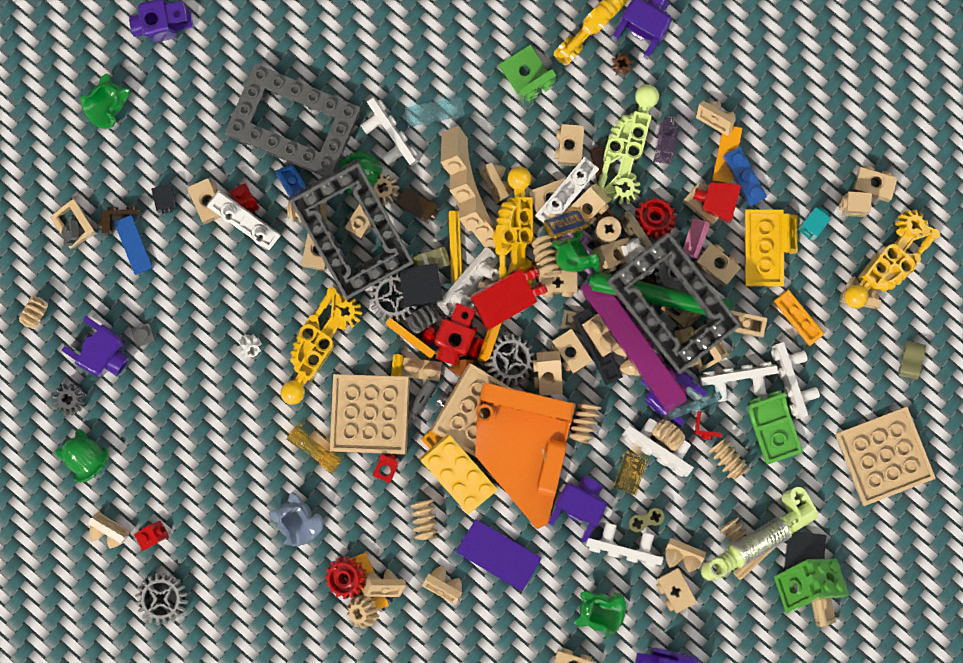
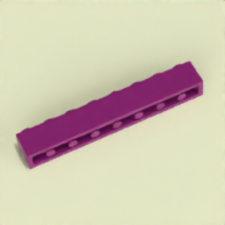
M589 282L582 286L580 289L583 296L595 313L599 314L615 341L665 411L670 413L686 402V389L681 383L679 385L676 383L674 372L670 368L666 369L664 366L665 360L660 353L656 355L653 351V348H655L649 338L645 339L643 337L644 331L638 323H633L631 320L633 316L627 308L625 310L622 308L620 298L615 295L592 291V286H589Z

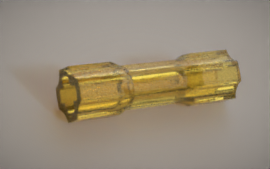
M295 426L286 438L294 446L313 457L331 474L334 473L342 462V459L331 451H327L298 426Z

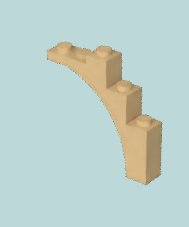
M456 126L442 132L441 164L450 174V192L459 202V220L468 231H473L484 247L494 249L495 242L492 236L496 228L484 207L473 177L468 153V138L461 128Z

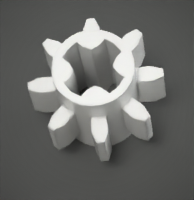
M245 334L238 340L240 346L237 349L244 358L247 356L254 357L261 351L258 346L262 345V343L254 334Z

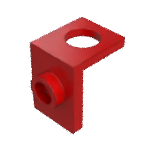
M697 411L694 434L701 435V439L713 440V437L721 438L722 433L699 430L701 411Z
M381 454L373 476L390 483L399 462L395 461L397 457L394 455L385 454L384 456ZM387 465L390 467L391 472L388 476H382L379 473L381 466Z

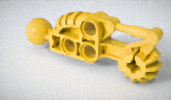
M602 0L583 20V28L575 37L568 36L554 51L553 55L557 58L556 60L564 66L568 65L583 49L581 43L589 35H597L629 0Z
M521 166L511 169L508 173V184L514 189V198H507V201L502 203L501 209L498 210L499 217L496 218L498 225H496L492 236L495 242L496 254L500 257L499 279L517 268L525 271L529 267L534 266L532 261L525 256L526 246L533 240V197H525V189L531 184L532 178L528 169ZM510 252L511 263L506 272L505 255ZM535 278L527 280L531 288L532 283L537 282Z
M907 210L898 216L899 221L895 225L899 227L896 230L899 238L894 244L883 247L877 252L858 276V279L861 281L859 285L854 284L846 289L844 300L849 307L855 309L862 308L869 299V289H880L882 292L888 289L892 290L896 285H900L902 280H905L909 274L914 272L915 267L921 260L922 253L940 236L938 229L928 227V220L922 219L924 214H918L917 210ZM927 236L915 254L905 253L914 240ZM888 250L892 254L891 258L888 256ZM902 263L905 265V271L902 269ZM877 264L881 268L880 272L877 270Z
M329 287L315 314L309 316L296 337L297 341L293 343V351L290 352L292 355L290 362L295 366L294 370L298 375L294 381L286 382L281 388V397L285 403L295 405L303 400L305 395L304 385L308 380L310 382L313 381L333 351L334 343L332 338L338 328L346 330L347 323L353 328V320L357 323L360 322V319L356 316H361L362 312L356 310L360 309L361 305H354L356 299L353 298L349 303V299L346 300L344 296H340L334 287ZM332 300L331 317L321 330L318 318ZM340 309L345 311L349 309L348 311L350 312V315H345L343 317V313ZM306 330H313L314 335L312 338H304ZM328 340L330 342L329 347L321 349V341ZM312 356L319 357V362L316 365H310L309 359Z

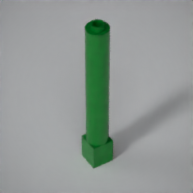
M595 272V275H591L589 286H592V291L617 296L606 282L612 275ZM636 281L633 284L648 303L707 316L687 291ZM721 299L731 311L732 301Z

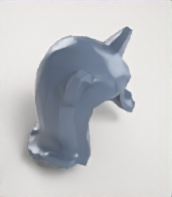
M293 492L289 495V500L284 502L278 511L272 510L269 512L271 520L278 524L281 533L287 537L284 544L297 547L313 541L323 530L324 519L320 514L313 515L310 508Z

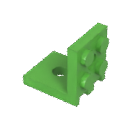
M531 45L499 64V68L523 104L527 100L531 102L536 99L543 90L547 92L554 87L556 74L553 69L547 71ZM526 66L530 69V74L522 76L519 69Z
M837 559L806 560L774 577L786 613H792L818 599L843 598L849 595ZM795 583L798 585L797 593L794 590Z

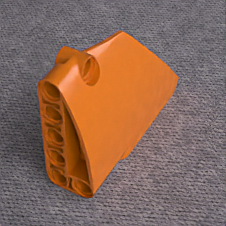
M483 383L476 410L475 456L535 528L539 529L547 525L550 518L566 451L568 432L576 404ZM483 407L488 408L491 412L490 416L486 419L481 418L479 415V411Z

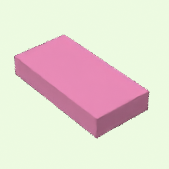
M692 220L683 247V251L690 258H699L710 225L707 221Z

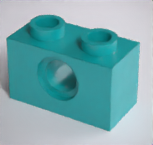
M815 207L799 226L798 231L813 241L831 220L828 216L829 213L821 207L819 209Z

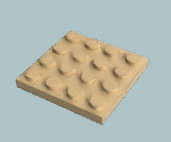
M469 363L430 430L443 438L449 433L464 451L475 456L476 410L482 384L487 383L504 388H512ZM486 407L481 408L479 411V415L484 419L488 418L491 414L490 410Z
M333 374L330 451L407 454L410 377Z
M908 407L835 434L863 506L936 479Z

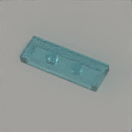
M461 97L405 108L409 127L465 116Z
M718 392L680 406L667 414L673 420L710 406L721 400V393Z

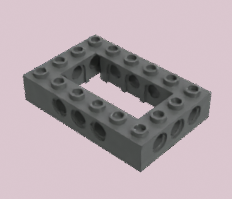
M255 63L225 134L229 138L325 177L336 171L362 111L356 105ZM266 89L270 90L275 96L280 95L290 99L294 104L297 102L308 107L311 111L316 110L325 114L327 118L334 119L321 152L251 124L252 120L256 118V111L260 102L264 100L263 95Z
M357 159L289 196L291 204L346 300L414 263ZM349 187L352 189L355 198L358 200L385 250L382 254L354 269L349 265L317 208L318 204L326 203V200L339 193L340 195L343 194V191Z
M670 233L663 235L606 280L679 374L741 326ZM663 260L711 320V322L681 345L678 339L666 327V324L655 313L653 307L641 295L642 293L633 285L636 281L642 280L643 276L655 267L657 268Z

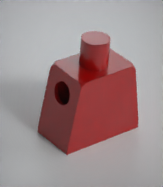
M710 182L707 191L696 188L693 199L704 202L703 212L731 223L741 185Z

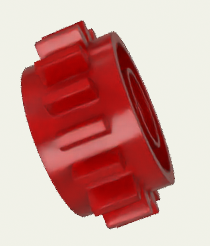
M656 197L653 200L646 199L645 204L641 202L639 208H636L635 218L648 238L654 237V239H657L659 236L662 237L665 233H671V228L675 227L676 215H673L675 209H671V203L664 202V199L657 200ZM657 216L660 220L655 221L652 220L651 217Z
M349 556L337 558L336 561L330 563L332 567L326 569L328 574L325 578L328 582L326 586L330 587L331 593L334 592L337 598L343 596V599L354 598L356 594L362 593L360 588H365L366 584L364 582L367 579L365 576L366 569L362 568V563L356 562V558L350 560ZM344 573L349 578L348 582L344 579Z

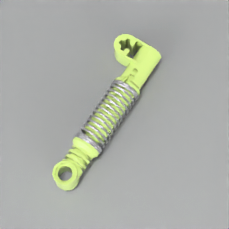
M801 487L784 492L782 501L788 514L771 520V522L731 544L726 552L705 562L701 568L703 577L710 581L724 577L728 572L737 567L746 566L747 563L788 540L794 532L817 519L818 512L807 492ZM712 566L716 568V574L712 571Z

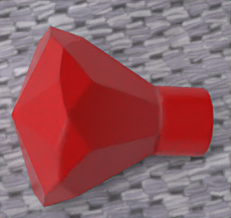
M428 327L421 332L420 340L427 346L434 345L437 332L433 327Z

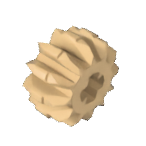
M381 173L380 179H378L373 189L379 200H382L383 206H385L386 199L393 203L391 196L398 197V194L394 191L399 190V186L394 185L397 182L396 179L389 181L391 178L390 174L384 179V175ZM386 185V189L388 191H383V193H380V189L378 188Z
M32 296L21 313L19 322L28 328H36L48 307V303L40 297Z
M666 419L658 422L652 431L655 439L672 451L680 448L686 438L678 427Z
M364 595L352 598L347 606L349 612L346 615H349L351 618L349 622H354V626L361 627V629L374 625L379 617L376 613L379 608L375 607L376 601H371V597H365Z

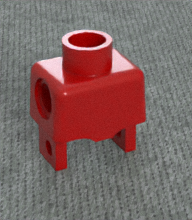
M457 303L451 320H442L435 338V344L439 346L436 359L457 366L460 356L469 353L477 331V327L470 329L476 313L474 309ZM464 313L469 314V317L467 319L462 318V315ZM453 334H460L462 337V343L457 347H453L450 344V337Z

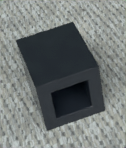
M170 184L151 188L155 208L158 213L167 215L173 213L174 209H177L173 187Z

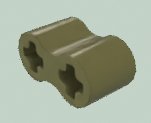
M446 247L411 257L414 262L413 267L437 263V268L440 270L451 266Z
M908 340L905 342L898 371L899 376L918 380L926 351L925 344Z
M653 508L644 515H633L628 520V527L633 532H641L648 525H660L664 521V513L658 508ZM653 511L656 514H660V517L657 518L658 522L650 519ZM635 518L642 521L639 529L632 526Z

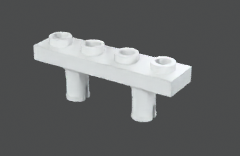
M370 99L367 103L373 110L374 116L361 124L362 129L368 134L380 124L384 126L395 143V147L382 156L387 165L401 156L405 157L409 165H415L419 162L416 158L419 155L412 146H408L406 143L408 139L405 134L397 130L395 119L391 115L388 116L384 110L387 108L381 100Z
M584 157L535 217L549 227L545 220L562 215L599 171V168Z
M220 190L216 192L207 204V207L221 216L225 222L231 223L254 239L255 243L261 244L268 250L280 237L278 231Z
M485 247L442 297L443 302L437 303L447 316L451 317L457 303L471 309L473 308L474 304L469 295L485 277L492 281L498 279L499 272L494 269V266L500 260L491 249Z
M784 342L772 346L771 354L773 360L777 362L778 376L783 380L785 386L783 390L791 404L789 406L790 412L795 416V419L808 416L804 402L819 398V391L817 387L800 391L792 368L794 365L806 362L807 355L805 351L788 355Z
M771 361L760 363V366L757 367L743 365L739 370L725 368L722 369L721 373L706 371L703 372L702 376H699V382L702 386L715 385L717 401L721 402L728 400L726 387L728 381L746 378L753 379L755 395L766 394L764 377L765 375L777 374L778 370L777 365L771 364Z
M649 418L640 432L630 425L625 429L622 435L628 443L632 445L637 444L641 447L642 452L647 455L652 454L658 458L657 461L660 464L672 467L673 472L677 475L687 477L693 470L692 466L683 461V457L691 446L688 442L684 440L680 448L671 453L650 439L653 434L652 431L657 424L655 420Z
M606 523L602 539L598 541L588 538L586 546H589V550L600 553L601 550L608 551L609 556L619 558V554L627 556L626 560L637 563L638 559L646 561L645 565L655 568L657 564L662 565L663 557L651 555L650 550L654 535L643 533L639 549L632 550L614 545L613 539L617 525Z

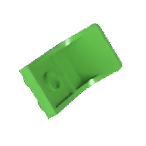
M781 390L767 395L768 399L763 400L762 397L749 401L750 405L746 406L766 465L803 453L788 410L787 394H782Z

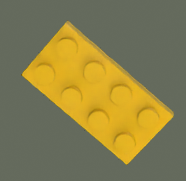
M745 210V286H784V252H782V214H784V210Z
M449 433L419 458L468 515L498 490Z

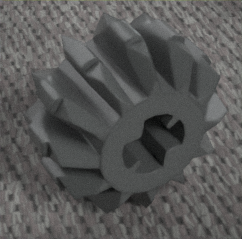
M428 304L407 317L406 321L414 334H419L438 322L440 317L437 310L431 304Z
M62 384L63 391L56 388V392L59 395H52V398L58 401L52 404L53 406L60 405L56 410L58 413L63 410V415L67 416L70 411V414L74 416V409L80 412L82 409L78 405H85V402L80 400V398L85 397V394H78L81 388L77 387L74 390V384H70L69 388L66 384ZM67 395L73 397V401H70L72 402L71 404L65 402Z

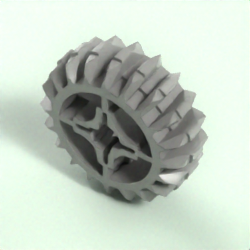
M398 271L396 277L391 275L390 278L378 282V286H371L375 289V292L369 291V295L374 296V298L369 299V303H375V305L371 306V309L375 310L378 308L379 310L375 315L379 316L383 313L381 318L383 321L387 316L391 319L396 317L397 323H400V316L406 321L407 317L405 314H413L410 311L411 308L414 310L418 309L417 306H412L399 311V303L404 299L403 293L399 292L395 285V282L401 283ZM389 283V293L379 296L380 290ZM392 288H394L396 295H400V297L397 298L396 307L393 300H389V297H391L393 293ZM379 302L391 303L394 312L386 311Z
M503 334L502 339L498 336L489 362L484 363V366H490L491 368L487 370V373L493 372L492 377L495 379L499 377L498 380L500 382L504 381L505 385H510V382L513 385H517V379L519 382H524L523 376L526 378L530 376L527 370H534L529 365L533 364V360H530V357L535 356V353H529L528 350H531L532 346H525L528 342L526 339L520 342V335L515 338L514 334H510L509 337ZM504 344H512L507 353L498 351ZM518 349L522 353L523 361L518 358ZM511 356L510 359L513 360V362L509 363L508 365L509 360L506 359V357ZM496 358L502 363V371H500L496 364ZM512 366L521 368L516 374L507 375Z
M155 573V580L150 575L148 576L149 583L146 580L142 581L145 588L140 586L137 588L142 594H135L136 598H141V601H137L135 604H142V608H139L138 612L145 611L146 613L142 618L145 619L150 616L149 623L156 619V625H160L162 619L163 624L167 625L168 618L171 622H175L173 615L178 618L181 617L178 610H186L185 607L181 606V603H188L187 600H182V597L188 594L186 592L181 594L180 590H183L185 586L178 587L177 585L181 580L177 579L173 582L174 575L167 579V573H163L162 578H160L159 573ZM156 583L170 585L163 592L153 587ZM148 591L153 596V603L150 607H148L146 600ZM173 591H175L177 596L175 607L169 599ZM157 594H160V596L166 594L164 597L165 604L163 602L157 604L159 600ZM163 606L170 613L159 615L154 613V610Z

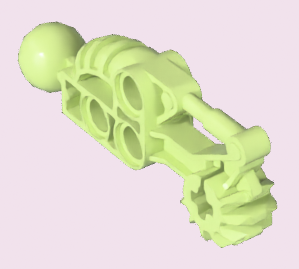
M650 84L640 86L635 93L636 102L639 104L638 112L635 111L630 113V115L623 114L620 120H616L615 127L611 129L612 134H609L603 157L604 165L598 185L609 195L612 201L619 197V204L623 203V199H625L627 204H630V198L634 201L637 199L633 193H640L639 189H635V187L640 186V182L633 183L637 176L631 173L633 161L638 160L643 152L652 116L649 115L650 108L654 107L659 100L658 90ZM636 128L641 129L643 136L640 138L635 137L633 130ZM613 142L620 144V150L612 151L610 144ZM636 147L639 153L636 156H632L629 154L628 149ZM621 158L618 175L605 187L609 165ZM623 184H627L626 187L629 190H626V192L623 193L622 189L619 188V186L621 187L623 186Z

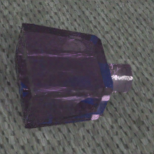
M664 116L663 123L659 124L653 162L672 164L679 126L674 125L675 118L672 116Z

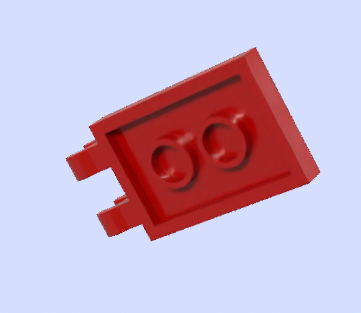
M531 266L525 271L517 268L470 295L487 330L537 303L536 296L548 292L545 284L538 283L531 288L527 281L540 275L537 268Z

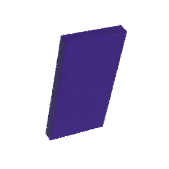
M476 519L456 551L459 555L520 591L524 590L542 559Z

